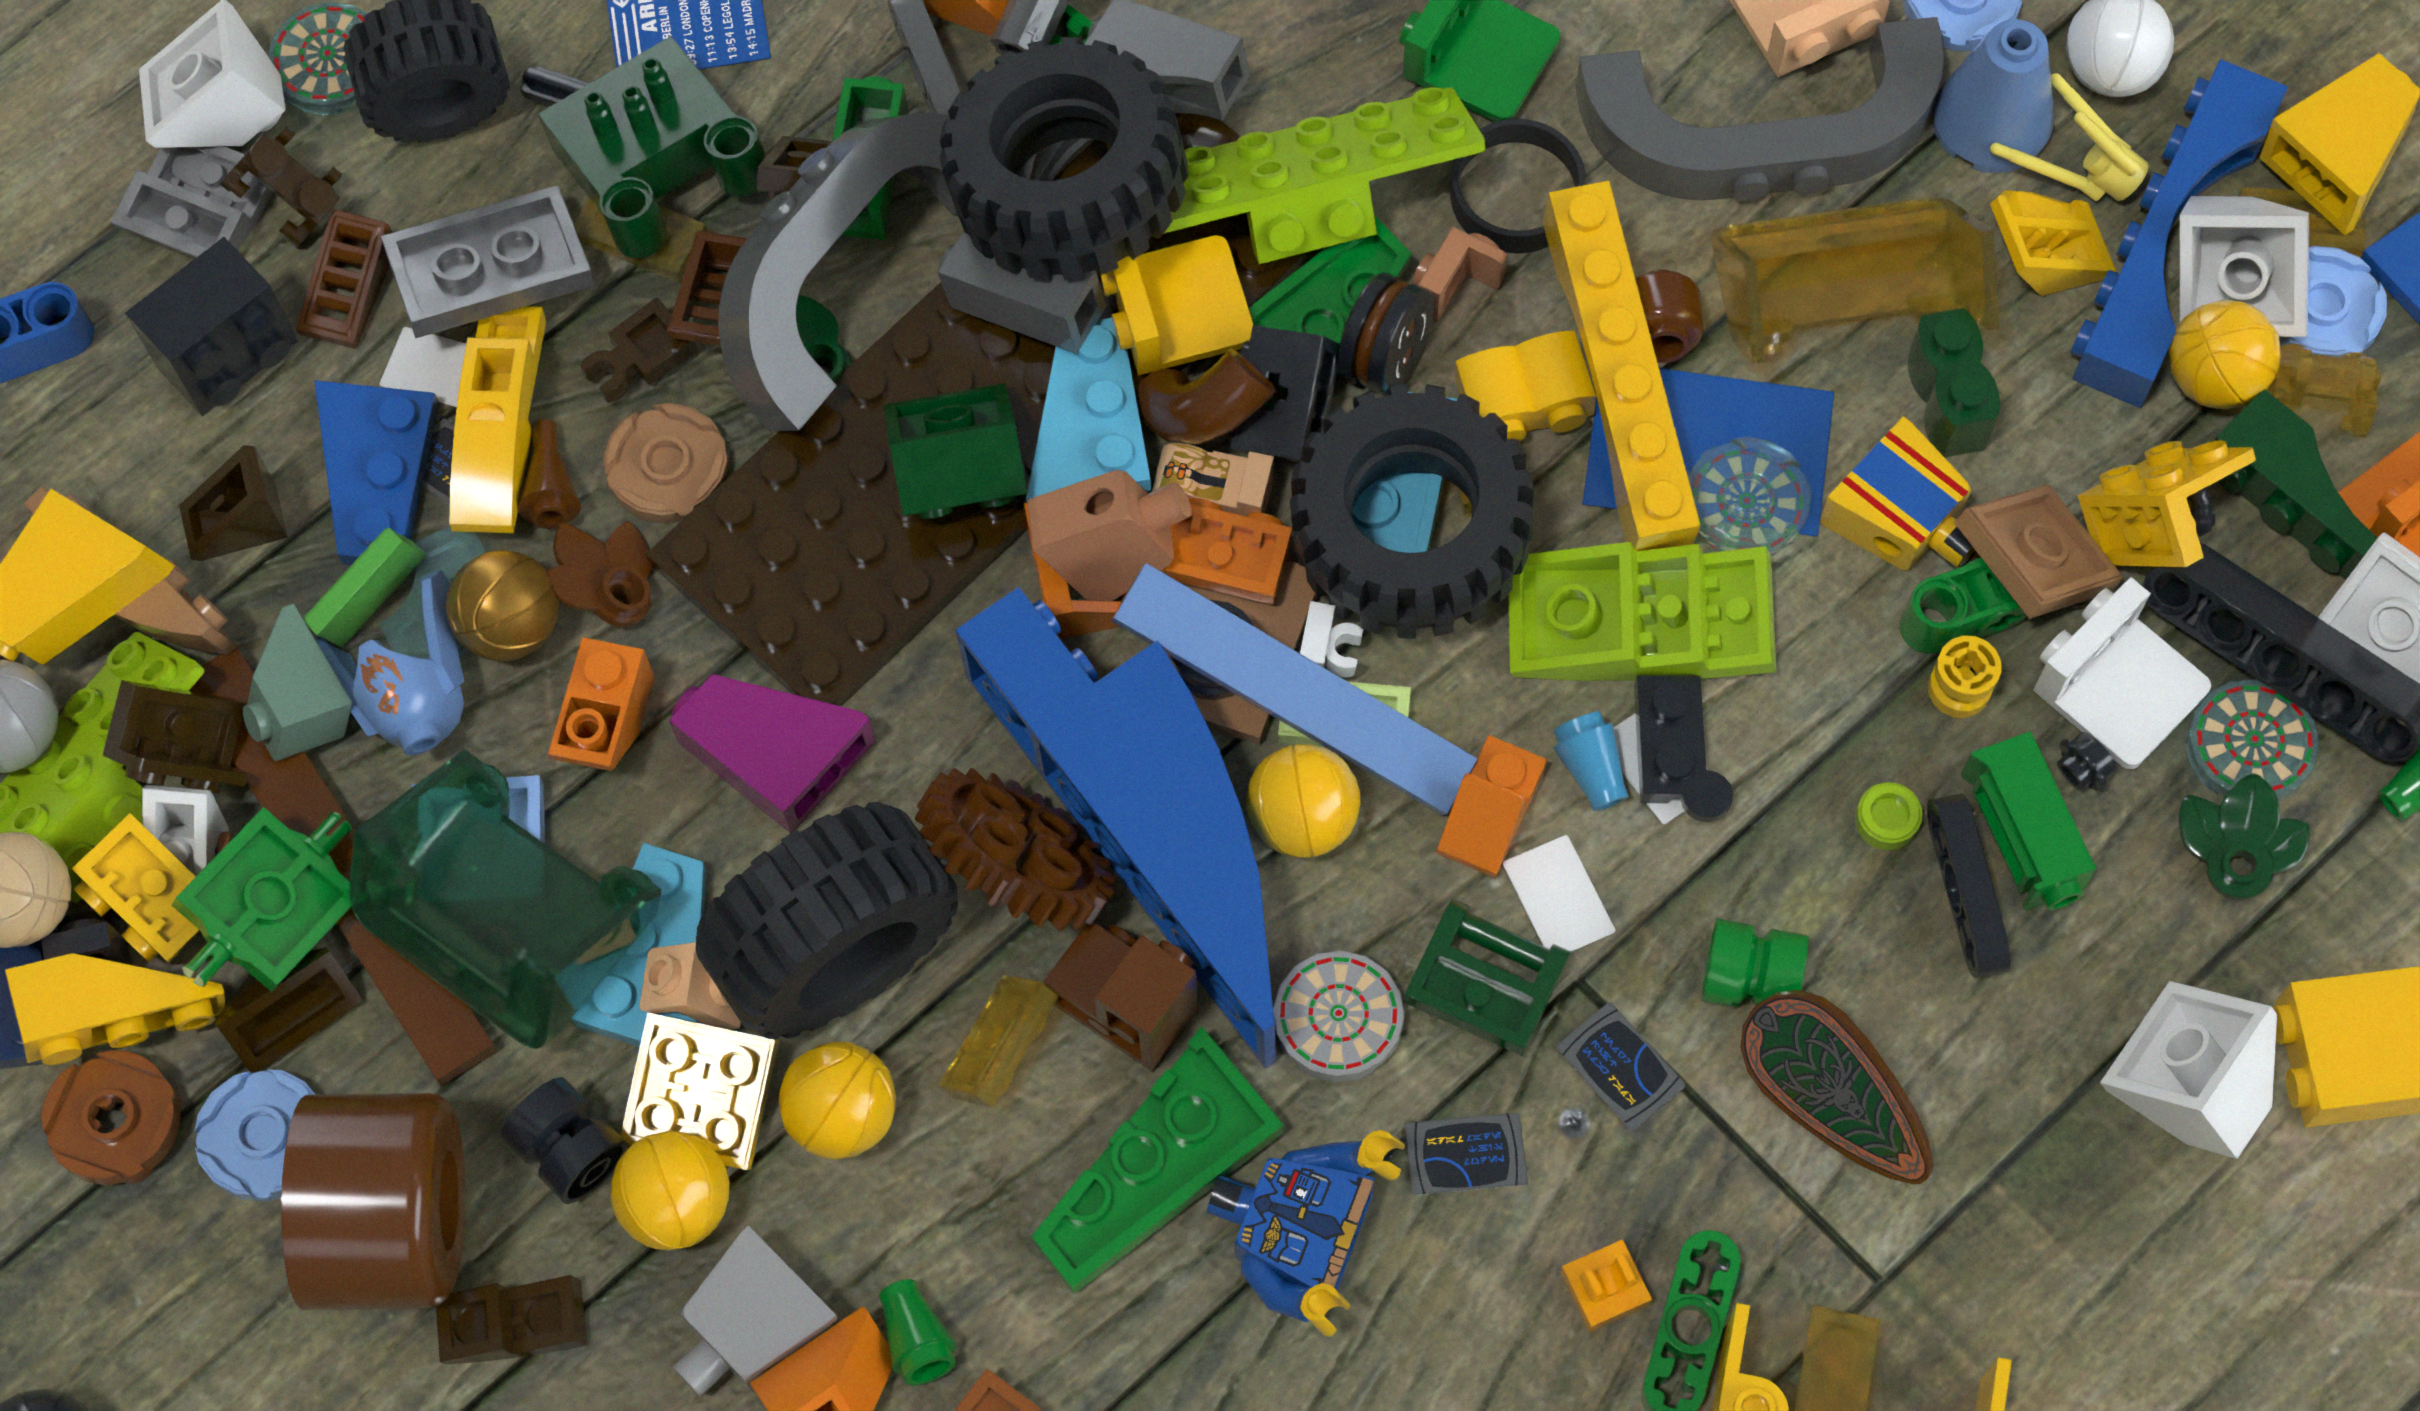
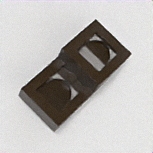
M572 1275L511 1288L495 1283L450 1293L444 1302L436 1306L440 1363L445 1365L517 1358L587 1346L581 1280Z

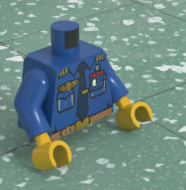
M1377 1130L1368 1134L1363 1141L1333 1142L1288 1151L1281 1159H1267L1256 1188L1221 1175L1219 1176L1210 1197L1207 1213L1241 1225L1235 1241V1258L1241 1262L1242 1276L1270 1311L1303 1322L1310 1321L1324 1336L1331 1337L1337 1331L1336 1327L1324 1316L1333 1307L1339 1306L1345 1310H1349L1351 1307L1350 1303L1338 1292V1288L1374 1193L1375 1178L1366 1174L1373 1171L1384 1179H1397L1401 1169L1391 1162L1383 1161L1387 1152L1392 1149H1405V1144L1387 1131Z

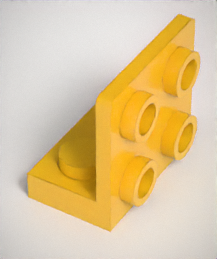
M2218 440L2207 442L2194 448H2183L2182 442L2172 441L2148 449L2144 453L2146 460L2136 465L2119 466L2102 473L2099 476L2100 484L2077 495L2089 535L2114 566L2187 567L2204 558L2187 497L2256 461L2253 447L2228 448L2226 441Z

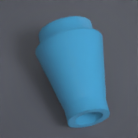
M1600 711L1572 719L1553 730L1558 742L1553 749L1588 798L1594 812L1609 808L1629 798L1623 781L1613 724H1605Z

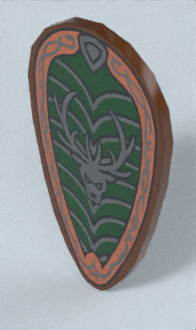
M1802 990L1776 992L1754 1006L1742 1026L1740 1049L1747 1072L1761 1092L1792 1120L1860 1166L1887 1178L1909 1184H1921L1926 1181L1933 1172L1934 1163L1929 1140L1918 1113L1875 1047L1848 1015L1826 998Z

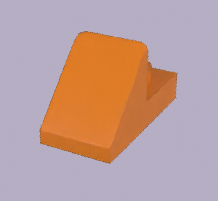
M1488 735L1471 773H1465L1440 839L1437 854L1496 878L1543 776L1547 759Z

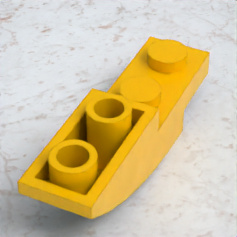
M524 306L480 319L475 338H467L458 392L452 450L449 525L452 532L514 533L532 439V430L528 417L546 327V319L542 307Z

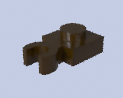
M657 297L608 332L611 343L615 347L611 351L601 350L593 352L580 365L583 375L588 381L594 379L602 372L614 374L609 381L600 387L602 396L607 403L620 399L627 392L630 379L635 375L639 374L650 385L697 350L695 342L668 338L667 329L672 313Z

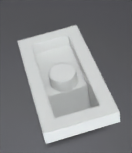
M146 785L142 789L143 826L190 872L197 876L215 858V848L217 847L220 833L229 831V827L211 790Z

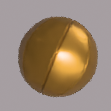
M506 550L485 552L465 563L456 573L447 592L446 616L454 636L471 653L481 658L502 662L521 659L541 648L554 630L559 611V600L555 596L554 588H551L552 582L546 573L547 570L536 560L525 554Z

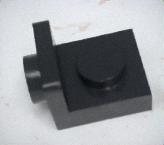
M112 908L102 917L94 909L64 916L57 925L58 933L50 934L41 939L44 960L74 953L132 965L129 943L121 936L127 930L126 922Z

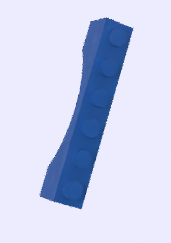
M2222 59L2219 60L2210 81L2198 77L2184 107V111L2194 114L2188 128L2176 124L2161 157L2172 162L2166 176L2153 173L2139 204L2140 207L2149 210L2143 225L2131 220L2116 255L2127 260L2120 274L2108 269L2093 304L2104 308L2097 323L2085 319L2070 351L2071 354L2081 357L2072 380L2141 409L2176 334V328L2167 304L2163 274L2166 241L2170 229L2191 196H2198L2227 175L2253 165L2288 86Z

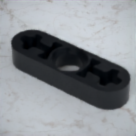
M1962 793L1930 799L1927 804L1929 831L1969 972L1974 978L2008 972L2011 963L2008 938L1969 802Z

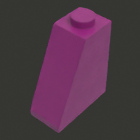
M714 674L700 687L693 686L684 692L676 702L672 711L673 716L669 719L678 744L790 834L876 742L870 719L860 711Z

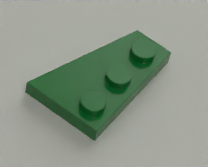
M1374 215L1376 235L1326 247L1248 308L1253 325L1321 335L1340 343L1348 316L1363 288L1374 276L1382 272L1402 279L1411 266L1412 253ZM1337 368V373H1336L1335 382H1336L1337 378H1338L1339 375H1340L1338 368Z

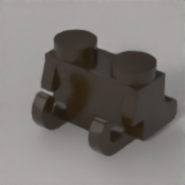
M285 126L274 139H270L265 134H262L222 180L220 185L228 192L231 191L241 198L250 188L241 178L248 171L305 218L298 227L288 219L279 230L288 238L287 241L297 248L340 200L332 186L343 174L333 166L322 179H317L287 153L284 146L293 138L295 133Z

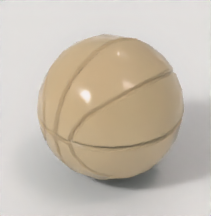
M25 832L0 833V948L28 946L48 936L64 918L70 905L68 902L71 901V881L65 862L51 845Z

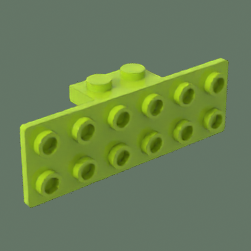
M1430 87L1417 91L1412 97L1393 102H1369L1360 105L1353 112L1329 118H1306L1294 127L1270 133L1262 131L1250 132L1241 136L1237 141L1215 147H1191L1184 150L1188 163V178L1184 182L1186 193L1177 212H1170L1173 222L1164 233L1247 213L1253 253L1259 264L1376 235L1369 181L1484 152L1486 150L1485 140L1453 88Z
M134 632L127 640L118 644L108 655L106 664L88 685L70 697L65 705L64 712L58 718L57 731L46 752L31 765L10 772L0 783V833L25 832L51 845L67 866L71 881V901L76 904L80 901L81 897L73 889L82 879L74 873L72 868L129 813L143 825V787L135 780L125 776L126 771L122 769L124 765L103 756L121 680L189 691L204 673V669L195 660L140 632Z

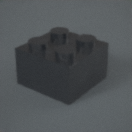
M225 237L221 238L125 312L158 370L201 416H204L215 406H222L231 401L238 394L243 384L264 368L273 367L281 362L288 354L289 349L298 342L270 284Z

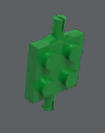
M263 807L175 898L171 906L196 926L208 942L188 964L182 967L184 974L190 979L206 961L209 962L193 981L194 984L204 987L211 977L229 960L231 963L242 966L273 992L358 901L363 893L338 872L331 857L328 855L352 831V827L346 819L330 836H327L342 817L336 812H330L319 827L307 837L302 833L287 828Z

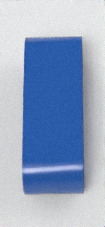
M48 282L0 298V338L9 336L0 344V384L76 357L85 352L91 345L94 337V325L70 287L63 283ZM68 315L64 321L50 326L55 319Z

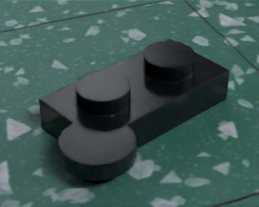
M1637 675L1634 683L1640 803H1669L1673 798H1680L1683 809L1695 820L1702 822L1719 820L1726 815L1731 807L1733 791L1731 784L1724 776L1715 771L1706 770L1701 675Z

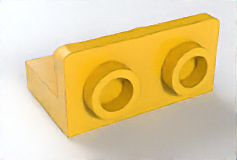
M131 813L72 868L74 873L82 879L73 890L101 917L112 908L130 926L121 936L148 962L159 954L170 963L178 955V952L200 932L196 926L171 906L175 898L196 876Z

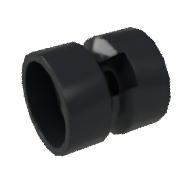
M559 1077L542 1084L514 1109L501 1130V1138L525 1163L529 1165L540 1163L538 1177L563 1203L571 1204L589 1195L615 1171L618 1161L628 1149V1143L603 1117L589 1118L591 1104L567 1079Z

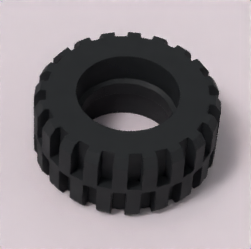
M1061 37V44L1047 45L1045 40L1027 44L1029 50L1017 55H1013L1010 50L995 59V67L990 71L986 72L984 69H981L968 81L969 92L967 94L960 92L948 110L950 119H947L942 126L939 140L942 148V153L939 156L941 168L963 230L966 234L970 235L973 246L984 257L995 258L997 266L1011 273L1019 274L1022 268L1026 269L1028 278L1050 281L1052 275H1063L1064 281L1084 280V273L1100 269L1101 275L1116 270L1119 267L1117 262L1130 256L1134 260L1149 249L1148 239L1151 236L1159 239L1173 222L1170 212H1177L1186 193L1184 182L1188 178V163L1172 100L1167 95L1165 84L1156 72L1146 69L1145 62L1134 54L1124 50L1118 55L1116 46L1094 40L1092 46L1084 45L1082 39L1078 37ZM1085 138L1103 141L1112 145L1107 154L1094 166L1069 178L1054 181H1037L1017 175L1020 168L1029 158L1043 148L1057 142Z
M1407 383L1389 385L1388 396L1375 399L1373 392L1370 390L1353 397V410L1346 413L1342 408L1337 407L1323 419L1324 435L1318 432H1313L1309 435L1301 448L1303 462L1294 465L1291 477L1292 498L1289 500L1294 549L1299 565L1306 567L1308 584L1317 596L1329 595V605L1335 606L1334 612L1344 620L1348 619L1355 612L1360 615L1361 629L1378 635L1381 633L1383 625L1397 627V638L1416 639V628L1432 627L1436 637L1454 632V620L1462 616L1467 623L1473 624L1487 615V600L1491 599L1494 602L1501 603L1509 594L1513 586V575L1522 574L1528 559L1529 541L1532 540L1534 486L1532 473L1526 470V454L1519 440L1512 438L1507 440L1508 425L1496 413H1489L1485 418L1480 416L1479 401L1465 394H1460L1457 401L1445 398V387L1426 384L1425 393H1408ZM1422 471L1439 475L1456 485L1471 502L1472 518L1466 528L1447 544L1429 551L1406 553L1384 548L1364 536L1353 523L1352 507L1361 493L1377 480L1398 472Z
M869 802L865 807L853 805L843 808L841 813L831 816L827 814L816 819L808 828L800 832L798 830L781 839L782 843L769 852L764 851L750 862L751 866L742 874H736L724 886L725 891L722 895L713 898L708 905L706 917L700 919L697 926V958L748 1031L767 1039L777 1040L780 1036L788 1039L799 1036L804 1030L814 1031L824 1027L830 1020L838 1016L841 1018L855 1011L857 1006L869 998L874 999L887 990L886 986L898 977L902 978L915 967L914 963L921 956H926L937 945L936 939L947 932L952 924V916L957 913V885L950 874L944 870L945 867L938 857L932 855L929 851L931 847L920 834L910 817L901 809L879 802Z

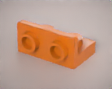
M1189 498L1192 511L1191 516L1170 526L1174 558L1171 564L1161 570V572L1179 583L1274 605L1285 562L1290 560L1293 549L1292 527L1284 526L1281 520L1269 514L1252 512L1247 516L1223 511L1221 506L1210 500Z

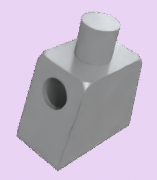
M748 1225L684 1306L681 1316L700 1341L672 1368L699 1397L728 1370L751 1392H754L749 1384L751 1381L839 1323L836 1314Z

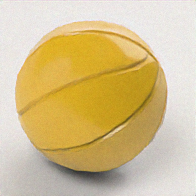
M2220 300L2201 305L2184 317L2176 328V334L2169 349L2171 374L2184 394L2199 405L2223 410L2249 404L2264 389L2267 390L2275 380L2281 361L2279 335L2265 314L2250 304L2241 301Z
M1312 744L1289 745L1267 756L1255 769L1246 795L1248 817L1259 838L1273 850L1296 858L1317 857L1341 845L1351 834L1357 822L1361 805L1360 789L1347 763L1327 748Z
M842 1041L817 1045L796 1058L784 1075L779 1093V1108L783 1126L791 1139L801 1148H805L807 1152L821 1158L833 1160L858 1156L880 1142L891 1126L896 1105L892 1075L885 1064L873 1052L869 1053L868 1049L854 1043Z
M663 1131L647 1135L632 1144L621 1156L615 1167L611 1181L610 1196L613 1212L619 1224L627 1233L647 1247L660 1250H676L693 1246L708 1237L724 1216L729 1200L727 1169L719 1155L706 1142L692 1134L680 1131Z

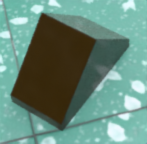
M243 445L179 505L191 560L204 561L288 538L276 484L255 446Z

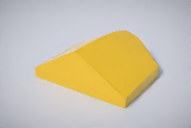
M2004 190L1990 203L2017 273L2040 296L2102 281L2108 269L2117 272L2089 203L2082 200H2073L2071 203H2067L2034 192Z

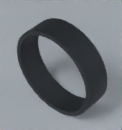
M1507 119L1493 122L1479 129L1484 137L1486 149L1504 143H1526L1541 147L1555 155L1566 166L1573 178L1575 187L1585 185L1584 165L1577 149L1567 137L1553 127L1528 119ZM1478 154L1454 160L1450 200L1454 215L1467 234L1478 233L1494 241L1499 249L1505 253H1531L1549 247L1544 226L1530 230H1509L1494 226L1476 215L1462 196L1459 179L1467 164Z

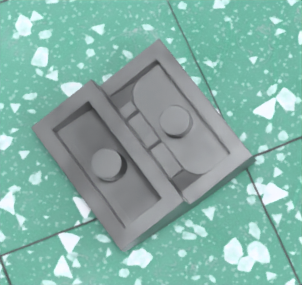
M228 147L160 148L148 173L136 170L110 223L116 228L195 259L223 237L238 250L261 218L275 193L249 171L241 180L250 188L241 198L223 188L220 183L244 156L243 153Z

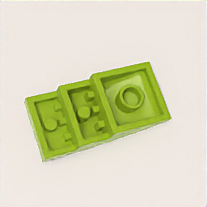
M1631 542L1528 554L1522 574L1513 575V586L1508 594L1510 674L1514 678L1573 681H1635L1637 675H1701V679L1776 673L1771 555L1766 546L1703 553L1699 544L1636 551Z

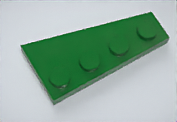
M1202 1026L1187 1043L1188 1048L1170 1070L1166 1069L1152 1086L1150 1095L1128 1122L1124 1121L1109 1139L1108 1147L1091 1168L1083 1171L1031 1236L1033 1244L1073 1294L1213 1188L1220 1175L1227 1177L1284 1133L1282 1122Z

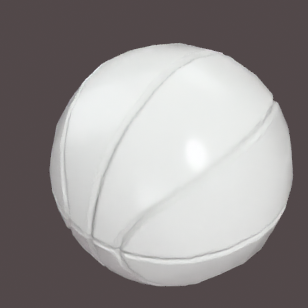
M2089 0L2074 16L2066 41L2068 63L2077 79L2093 92L2109 97L2132 96L2150 88L2166 71L2174 49L2172 24L2164 9L2155 0Z

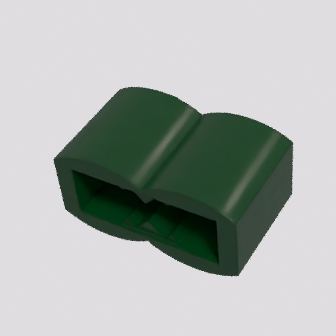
M1965 308L1922 315L1908 355V373L1911 383L1917 394L1926 403L1924 426L1927 437L1944 458L1985 450L2000 410V397L1996 382L1988 369L1981 363L1983 355L1981 332L1976 321Z

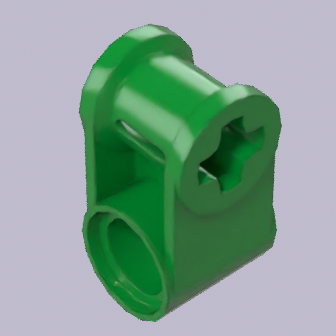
M1980 557L1963 567L1921 581L1914 589L1901 615L1899 629L1902 638L1908 646L1918 652L1931 654L1941 652L1942 647L1950 640L1960 636L1985 637L2006 631L2023 621L2027 615ZM1921 609H1935L1943 615L1946 622L1930 620L1923 614Z

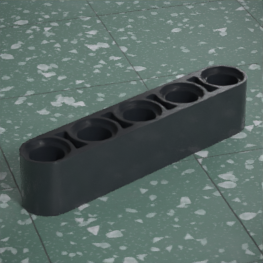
M2200 542L2204 558L2187 567H2153L2145 576L2142 587L2151 593L2146 602L2156 613L2375 757L2386 762L2398 763L2408 760L2420 747V683L2206 544ZM2176 575H2178V576H2180L2181 578H2183L2186 582L2182 581V580H2181L2180 578H2178ZM2231 611L2235 612L2241 618L2235 616ZM2286 647H2289L2295 653L2290 652ZM2341 683L2346 684L2350 689L2344 687ZM2396 719L2402 721L2405 725L2399 723Z

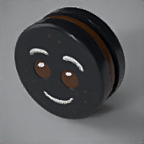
M1386 272L1374 276L1363 288L1354 303L1342 333L1338 351V370L1341 377L1352 383L1370 387L1372 391L1385 396L1389 395V385L1405 384L1415 370L1430 334L1434 316V297L1432 292L1428 288L1415 283L1409 284L1402 281L1400 277Z

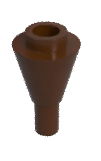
M541 419L532 425L533 455L530 459L518 512L525 521L539 528L555 529L562 522L573 520L580 513L581 503L562 456L558 452L557 425L552 420Z

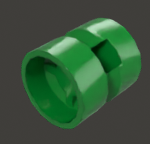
M1716 918L1706 962L1701 1001L1737 1007L1745 998H1750L1755 1006L1776 992L1801 990L1809 936L1771 928L1763 938H1759L1753 925Z

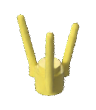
M2051 74V84L2077 112L2074 115L2075 122L2096 143L2083 161V167L2089 171L2088 176L2084 177L1996 142L1990 145V152L2012 163L2077 188L2094 201H2098L2105 193L2117 201L2124 200L2144 180L2149 169L2148 162L2131 150V146L2119 138L2060 74Z

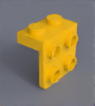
M1214 235L1144 253L1134 260L1127 256L1117 262L1118 269L1101 275L1100 269L1097 270L1104 296L1115 295L1119 309L1118 313L1111 314L1115 335L1120 350L1131 349L1138 376L1223 354L1229 349L1238 350L1242 348L1246 340H1250L1253 322L1228 242L1222 236Z

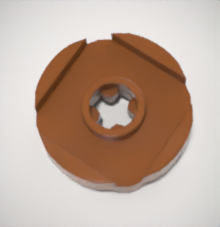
M109 1050L97 1053L96 1055L99 1058L88 1060L79 1067L74 1063L64 1070L51 1085L42 1108L41 1121L43 1132L47 1135L48 1144L53 1151V1155L66 1170L86 1182L100 1185L142 1182L149 1177L153 1168L165 1158L175 1142L181 1117L180 1096L156 1065L143 1056L132 1052ZM116 1102L124 1103L122 1113L126 1116V1120L120 1128H114L110 1133H102L104 1126L96 1120V1115L100 1109L111 1111Z

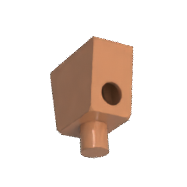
M1114 470L1036 496L1027 501L1033 551L1087 601H1113L1128 592L1145 563L1159 571L1168 567L1174 558L1170 526L1189 518L1192 513L1188 497L1178 483H1170L1148 494L1126 471Z

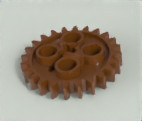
M952 768L948 776L942 772L938 774L916 806L920 810L916 814L915 820L923 825L919 832L924 839L934 842L929 851L932 855L949 861L944 870L950 874H960L965 878L967 882L964 888L968 891L981 889L987 893L986 899L990 906L997 905L999 901L1006 904L1013 918L1018 919L1020 914L1024 912L1029 915L1038 927H1042L1047 919L1059 931H1063L1067 924L1076 930H1080L1085 922L1090 925L1093 924L1115 891L1111 887L1115 881V876L1106 871L1110 861L1095 854L1100 847L1097 842L1083 839L1080 836L1084 827L1079 824H1070L1063 818L1065 811L1062 808L1050 810L1046 807L1041 794L1036 793L1032 797L1024 794L1021 785L1016 781L1008 787L1003 784L995 773L991 772L987 780H985L974 768H970L966 775L956 768Z

